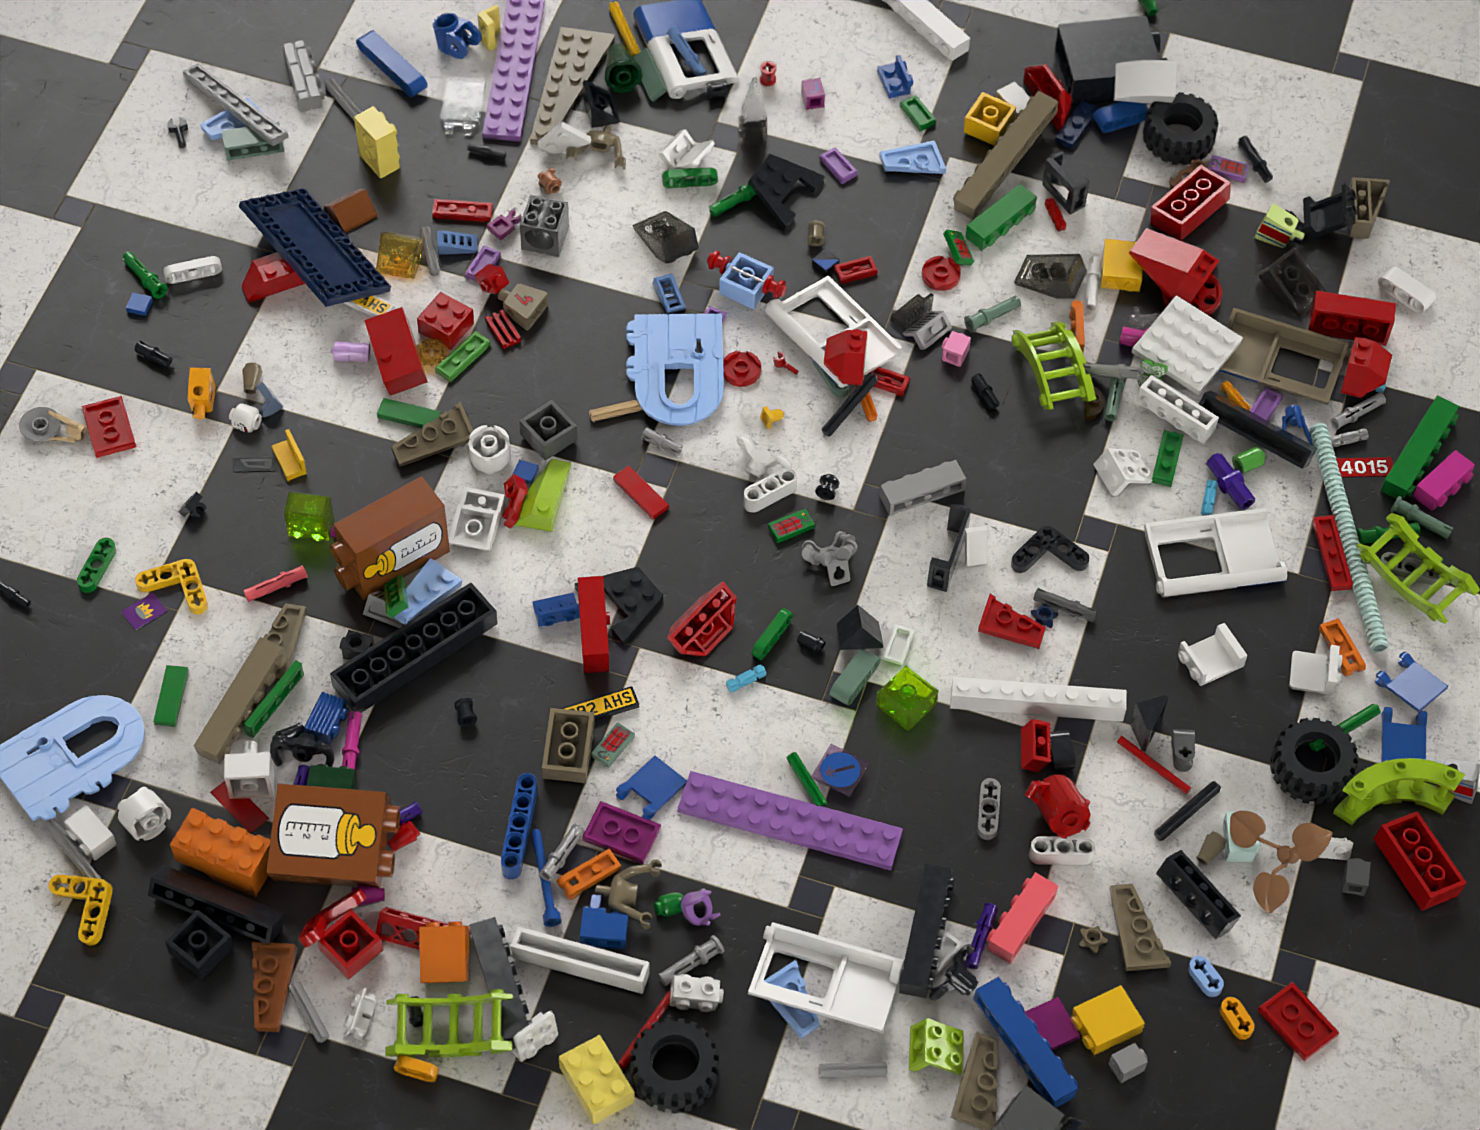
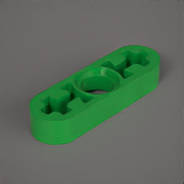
M712 167L673 169L662 173V184L666 188L712 186L718 182L717 170Z
M105 537L97 541L77 577V583L82 592L89 593L97 588L115 556L116 546L111 538ZM96 561L102 562V566L97 569L91 567L92 563Z
M785 608L779 611L755 643L751 652L752 656L759 660L765 658L793 618L792 612Z

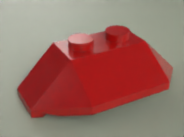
M1046 64L1025 67L1023 81L1032 94L1035 96L1040 91L1058 101L1057 113L1051 121L1060 132L1070 113L1073 102L1071 94L1067 93L1062 81L1058 80Z
M277 252L253 260L241 287L249 303L304 285L305 283Z
M859 329L845 330L826 340L824 365L832 374L838 377L842 384L863 385L868 331Z
M1355 337L1341 393L1361 398L1366 393L1384 385L1387 380L1392 354L1376 341Z
M724 582L719 583L701 596L671 626L667 639L680 654L707 656L733 629L737 597Z

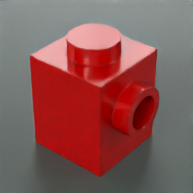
M487 264L474 275L482 291L497 294L510 283L501 266Z

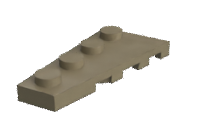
M461 402L448 412L445 411L431 423L428 422L422 426L417 432L411 433L391 446L399 467L469 442L473 429Z
M1133 883L1111 885L1109 890L1125 971L1170 967L1171 961L1166 956L1163 945L1153 930L1154 926L1144 911V906Z
M980 1032L974 1034L950 1118L982 1130H991L995 1125L997 1113L996 1090L998 1087V1080H996L998 1039Z

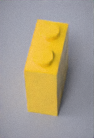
M1105 238L1102 252L1100 288L1140 291L1143 269L1129 254L1136 242Z
M1122 985L1074 1007L1070 1018L1075 1028L1083 1036L1082 1040L1085 1047L1091 1049L1094 1055L1142 1033L1145 1025Z

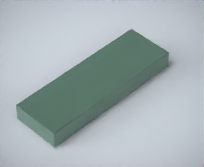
M644 48L633 58L642 70L643 77L641 81L649 99L655 101L668 90L650 50Z

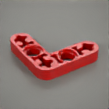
M357 888L311 917L306 922L299 936L303 946L307 948L316 943L323 936L329 923L361 904L367 898L362 889Z

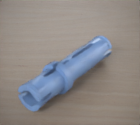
M677 26L669 28L666 33L683 56L685 64L692 69L696 77L704 76L707 71L700 63L699 56L692 51Z

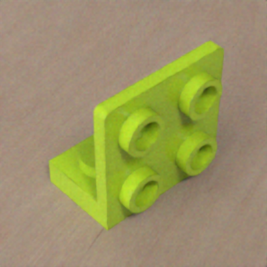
M928 1018L910 1026L908 1070L917 1072L931 1065L958 1075L963 1072V1030Z

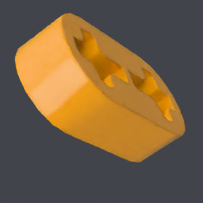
M1225 998L1220 1007L1221 1016L1237 1038L1248 1039L1254 1030L1253 1020L1237 998ZM1228 1005L1235 1007L1234 1013L1232 1010H1226ZM1240 1023L1242 1026L1247 1025V1031L1244 1029L1239 1030Z
M399 1055L394 1065V1070L398 1073L427 1082H435L439 1072V1068L434 1064L404 1055Z

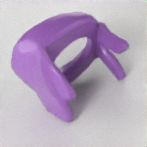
M703 888L700 891L690 892L683 897L681 910L691 924L697 926L710 925L709 920H713L721 915L720 913L712 914L713 907L709 898L710 890L708 891ZM702 901L705 904L706 912L702 918H698L694 914L693 907L694 904Z

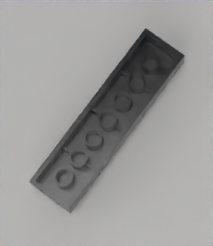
M470 582L330 673L332 687L346 700V703L353 712L362 713L498 624L497 611Z

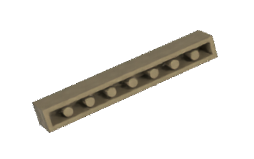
M1040 91L1034 97H1030L1025 109L1019 111L1014 123L1008 125L1006 133L1003 137L1000 136L997 139L995 147L987 152L982 164L979 163L976 166L974 174L968 177L964 182L963 188L955 193L953 197L954 210L972 220L975 219L1055 116L1058 108L1057 100Z

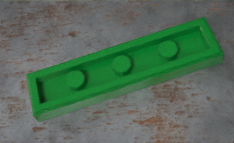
M400 574L383 586L386 614L390 619L409 607L405 579Z
M297 660L293 662L244 723L246 735L251 738L255 737L304 676L302 663Z

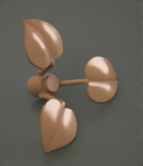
M1250 811L1234 812L1230 817V835L1236 845L1242 848H1250L1258 840L1278 850L1277 858L1282 864L1275 868L1271 874L1267 872L1259 873L1253 884V891L1258 904L1266 912L1273 913L1287 900L1290 893V885L1287 879L1282 875H1276V873L1286 868L1288 864L1297 863L1299 859L1302 861H1312L1318 858L1328 847L1333 833L1316 824L1303 823L1298 825L1292 834V841L1296 846H1281L1260 837L1265 832L1266 825L1258 814Z

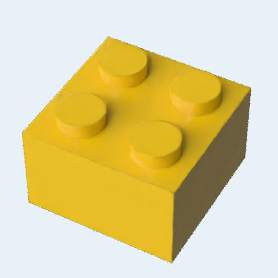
M982 92L965 116L963 132L995 146L997 139L1000 136L1003 137L1006 133L1008 125L1014 123L1016 106Z

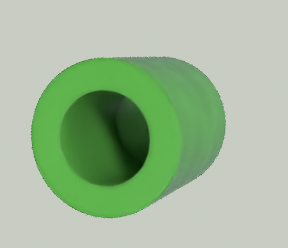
M1252 447L1233 456L1232 463L1234 468L1238 469L1243 475L1264 465L1266 457L1262 449Z

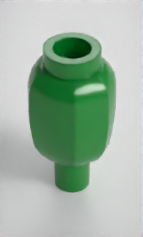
M675 892L660 896L658 901L654 902L655 913L668 917L682 912L681 902L684 895Z

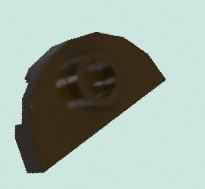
M1094 387L1096 400L1084 401L1085 421L1095 419L1104 408V396L1096 387Z

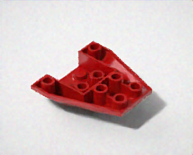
M1147 228L1129 252L1130 256L1171 300L1177 295L1189 304L1220 261L1201 248Z

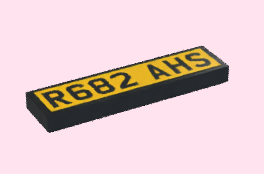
M630 686L559 709L594 712L595 721L639 708V702L633 687Z

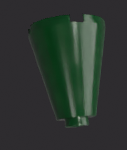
M613 44L607 51L606 85L617 93H626L634 90L633 87L641 83L643 77L642 70L622 44Z

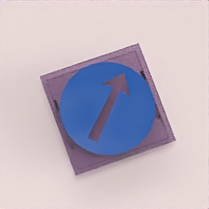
M830 744L811 778L850 797L870 762Z

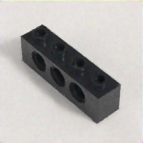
M1182 850L1168 856L1156 872L1159 878L1215 940L1230 932L1240 919L1241 915Z

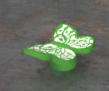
M1143 359L1141 367L1144 373L1140 375L1142 378L1138 380V384L1141 387L1151 375L1161 380L1168 371V366L1161 363L1153 364L1150 360Z

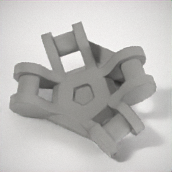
M838 531L833 544L825 548H820L813 541L807 540L803 543L802 557L812 565L818 566L822 563L823 566H827L831 586L849 582L848 560L857 551L855 537ZM840 566L844 570V575L840 579H835L834 572L836 567Z

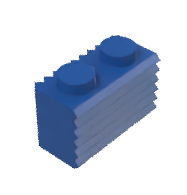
M321 692L304 726V731L314 733L318 741L331 744L333 738L336 739L339 734L341 721H345L348 716L349 709L347 708L346 700Z

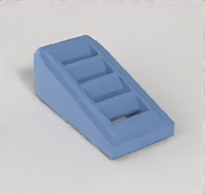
M437 231L438 255L478 253L477 235Z
M673 273L653 279V287L667 314L686 309ZM665 285H669V286H670V287H667V288H663V289H662V286H665ZM671 290H672V292H673V293L666 294V295L664 294V292H668V291H671ZM674 296H675V298H676V299L667 301V298H671V297H674ZM677 302L679 304V306H675L672 308L669 307L670 304H674Z

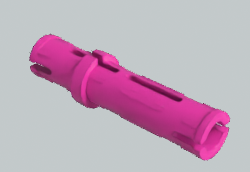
M353 711L348 714L345 746L341 752L343 755L342 766H347L354 770L356 758L359 756L358 742L362 714L354 711V717Z

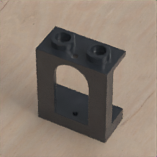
M1060 152L1046 159L1042 185L1071 215L1085 207L1090 181L1084 177L1075 182L1061 167L1063 152ZM1057 179L1068 190L1067 200L1051 182Z

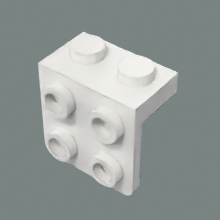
M683 129L660 151L659 156L670 170L690 167L693 169L701 163L700 159L712 151L711 148L715 143L713 140L696 144L688 132Z
M1107 448L1093 464L1112 496H1118L1129 483L1150 484L1153 481L1149 469L1144 465L1140 454L1135 450Z
M1331 645L1327 656L1294 651L1291 659L1289 687L1294 690L1332 696L1335 686H1339L1341 680V673H1337L1338 667L1340 668L1342 664V655H1339L1340 646Z
M551 1011L544 1015L541 1012L530 1019L532 1023L514 1036L516 1048L512 1049V1052L521 1062L526 1058L533 1057L540 1048L551 1044L558 1036L555 1016Z

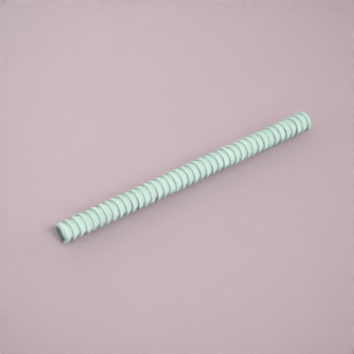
M1317 423L1310 427L1309 432L1314 444L1313 446L1317 447L1316 457L1320 465L1319 468L1328 501L1336 521L1353 582L1354 594L1356 595L1355 598L1359 606L1358 609L1362 617L1363 627L1367 634L1366 637L1370 645V651L1382 652L1388 648L1389 644L1385 636L1382 620L1380 619L1381 616L1377 608L1378 605L1374 597L1373 587L1369 580L1367 566L1359 555L1361 552L1356 547L1360 542L1333 451L1327 425Z

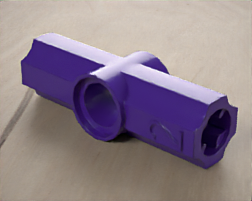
M1216 453L1207 460L1206 465L1217 478L1219 489L1224 494L1228 493L1239 509H1248L1255 503V497L1244 484L1242 473L1238 469L1234 470L1222 454Z

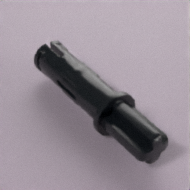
M1248 136L1240 137L1237 144L1252 164L1253 171L1257 172L1265 183H1268L1273 179V175L1267 168V162L1262 160Z

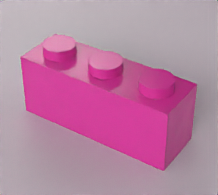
M1455 450L1417 485L1413 497L1431 511L1437 506L1442 507L1450 494L1455 495L1463 482L1468 483L1474 475L1472 471L1475 464Z

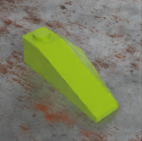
M555 459L549 461L528 489V493L523 500L520 518L515 524L516 526L549 532L553 531L570 472L571 462Z

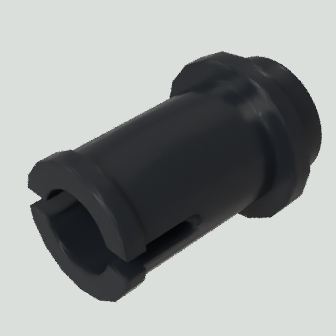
M804 630L800 632L797 638V643L813 649L815 653H821L826 644V641L821 636L818 638Z
M407 1006L410 1015L409 1023L416 1028L423 1026L422 1007Z

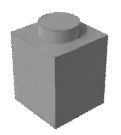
M1133 1043L1112 1054L1109 1066L1120 1083H1123L1145 1071L1148 1059L1143 1049H1139L1136 1043Z

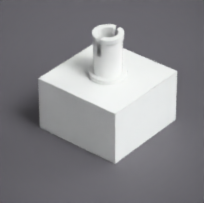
M249 741L243 743L244 753L225 754L224 779L230 799L274 797L275 772L270 752L257 753L258 744L254 741H251V749Z

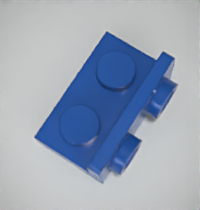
M896 55L895 63L877 66V73L889 99L911 93L913 78L911 74H908L907 64L905 61H902L900 55Z
M574 592L532 601L538 627L551 626L563 621L570 622L580 618L579 605L576 602Z

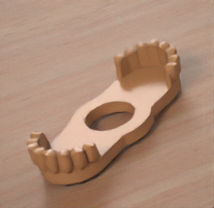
M1199 159L1192 160L1188 168L1180 171L1174 179L1173 177L1170 178V189L1172 190L1183 180L1182 175H1189L1200 165L1206 168L1205 162Z

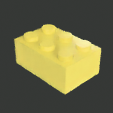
M374 106L354 116L359 156L380 179L399 169L400 156L397 149L399 144L396 140L397 130L392 123L389 124L384 114L378 112Z
M600 1035L559 1056V1067L593 1125L634 1103V1091Z

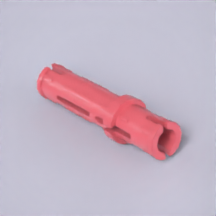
M303 565L288 572H280V575L244 589L243 592L247 601L251 602L280 588H288L291 586L290 584L308 578Z

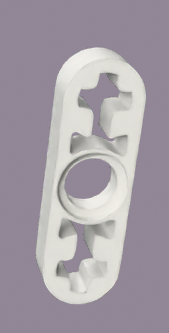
M210 256L169 265L164 268L163 273L167 283L175 284L216 275L222 271V266L218 257Z

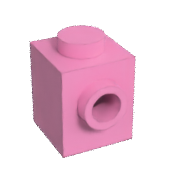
M952 331L949 338L946 337L944 339L942 361L961 367L969 351L971 337Z

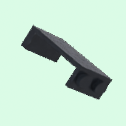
M950 505L947 530L958 533L949 562L932 557L929 565L927 587L947 592L965 542V528H969L971 509L963 505Z

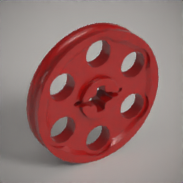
M1212 273L1205 283H1211L1214 288L1208 289L1203 284L1190 303L1208 316L1218 309L1222 298L1221 284ZM1162 291L1163 301L1168 306L1171 300ZM1211 299L1214 301V304L1208 305L1204 300Z

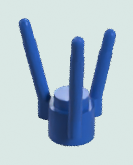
M1288 406L1285 409V416L1282 417V429L1286 431L1288 423L1291 426L1303 427L1309 444L1314 445L1300 406Z

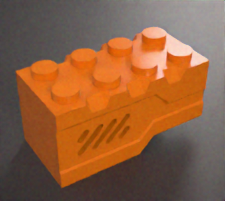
M191 808L170 843L176 862L201 871L214 881L255 898L269 876L266 872L271 839L261 835L255 836L250 834L246 829L239 826L236 828L230 826L226 821L219 818L213 819L197 809Z

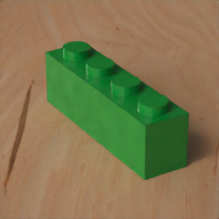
M1021 184L1017 185L967 225L965 238L982 251L988 246H992L1000 236L1006 235L1009 229L1014 225L1020 224L1024 217L1031 215L1035 211L1037 196Z

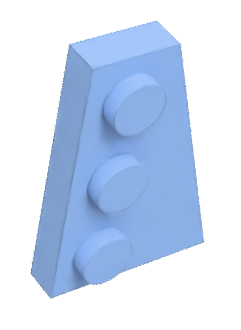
M248 97L245 98L246 101L261 111ZM227 110L200 124L201 130L212 141L223 138V130L248 127Z
M935 140L881 151L879 154L885 171L946 174V167Z
M796 960L764 980L772 985L807 994ZM770 1001L800 1039L819 1027L820 1022L817 1014Z

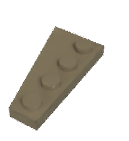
M285 603L272 623L271 630L263 637L282 646L286 654V662L276 672L274 682H278L289 669L307 613L305 606Z

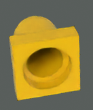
M767 406L763 407L760 419L766 429H771L773 422L780 421L784 417L781 409L769 410Z

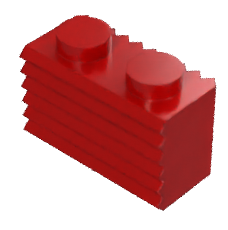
M1030 719L1021 728L1022 769L1039 772L1052 761L1050 759L1052 756L1050 755L1051 724L1049 722Z

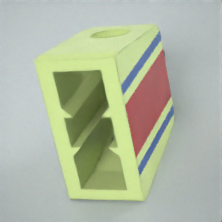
M1272 203L1254 238L1284 248L1289 240L1300 244L1305 234L1295 229L1299 221L1298 218Z

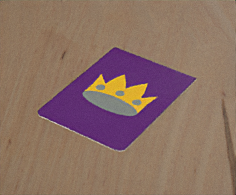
M154 593L147 595L122 610V614L135 630L167 612Z

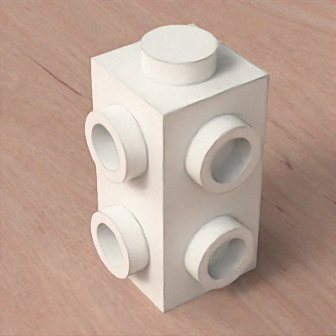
M687 974L674 975L671 983L670 1006H675L681 1010L694 1008L702 1012H710L716 1010L718 1003H722L723 989H720V980H714L711 977L694 978Z

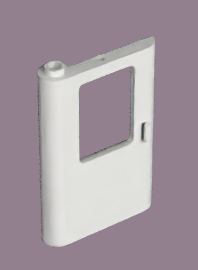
M772 922L771 926H766L763 939H767L751 982L748 991L749 995L877 1032H883L902 972L903 959ZM778 952L833 968L834 973L826 996L818 998L766 983L764 978L773 954Z

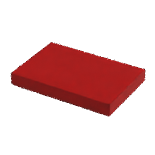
M122 396L81 406L96 458L136 448Z
M1293 982L1258 1008L1262 1016L1304 1062L1335 1039L1340 1033Z

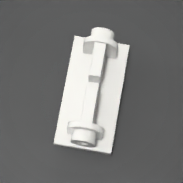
M1331 838L1328 847L1318 858L1348 860V858L1350 859L1353 842L1347 840V838Z
M366 988L359 994L355 993L350 1004L353 1007L351 1015H347L343 1027L346 1028L344 1037L350 1032L353 1033V1037L356 1039H362L366 1035L370 1020L362 1016L364 1014L371 1017L377 1002L375 995L370 993L364 995Z

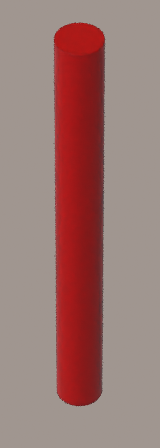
M1121 736L1118 739L1117 743L1183 793L1187 795L1190 792L1191 787L1125 737Z
M670 991L665 994L636 1038H641V1032L645 1028L651 1030L652 1024L659 1021L670 1005ZM636 1038L618 1062V1066L621 1069H625L630 1063L631 1050L634 1049Z

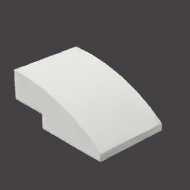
M1142 60L1116 63L1114 100L1152 104L1153 101L1172 103L1176 95L1177 61Z
M464 487L460 504L458 503L449 544L489 552L504 511L505 495Z

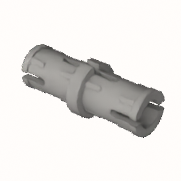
M648 427L644 430L643 435L645 436L641 437L642 440L655 445L659 450H666L677 457L681 454L682 444L669 439L668 435H661Z

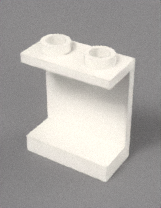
M1225 623L1217 626L1215 635L1188 646L1185 641L1181 642L1178 651L1180 661L1183 664L1185 663L1191 677L1197 680L1200 686L1244 667L1247 659V654Z

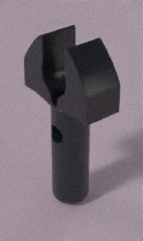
M179 116L180 124L177 127L171 118L167 124L169 133H175L178 146L185 148L186 142L183 131L188 130L187 122Z

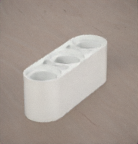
M1391 266L1378 279L1381 289L1417 313H1424L1436 300V295L1430 288L1396 266Z
M790 467L783 468L747 487L744 491V508L748 512H758L792 494L797 487V472Z
M1040 836L1033 839L1029 858L1033 863L1039 865H1087L1093 860L1096 844L1089 837H1067V839L1061 837ZM1036 849H1042L1045 852H1038ZM1058 849H1064L1067 852L1063 853L1060 852ZM1081 849H1085L1089 853H1084L1081 851Z

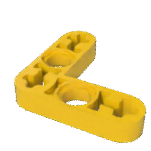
M191 559L179 560L142 571L136 575L135 583L141 592H151L181 583L189 610L193 614H202L208 608L206 595L196 565ZM188 567L191 576H186L184 568ZM165 572L172 574L168 579L160 578ZM147 579L148 583L144 584L143 580ZM190 583L198 584V587L194 590L186 588ZM196 596H198L200 602L199 606H196L194 601Z
M61 874L53 876L48 884L51 893L59 897L86 900L78 937L87 945L97 944L103 934L113 891L112 886L107 881L98 878ZM81 882H84V891L77 894V885ZM61 883H64L65 885L69 886V889L66 887H59V889H57V884L60 885ZM105 888L104 891L97 893L98 889ZM99 906V915L95 918H92V909L94 907ZM94 932L93 936L86 937L87 933Z

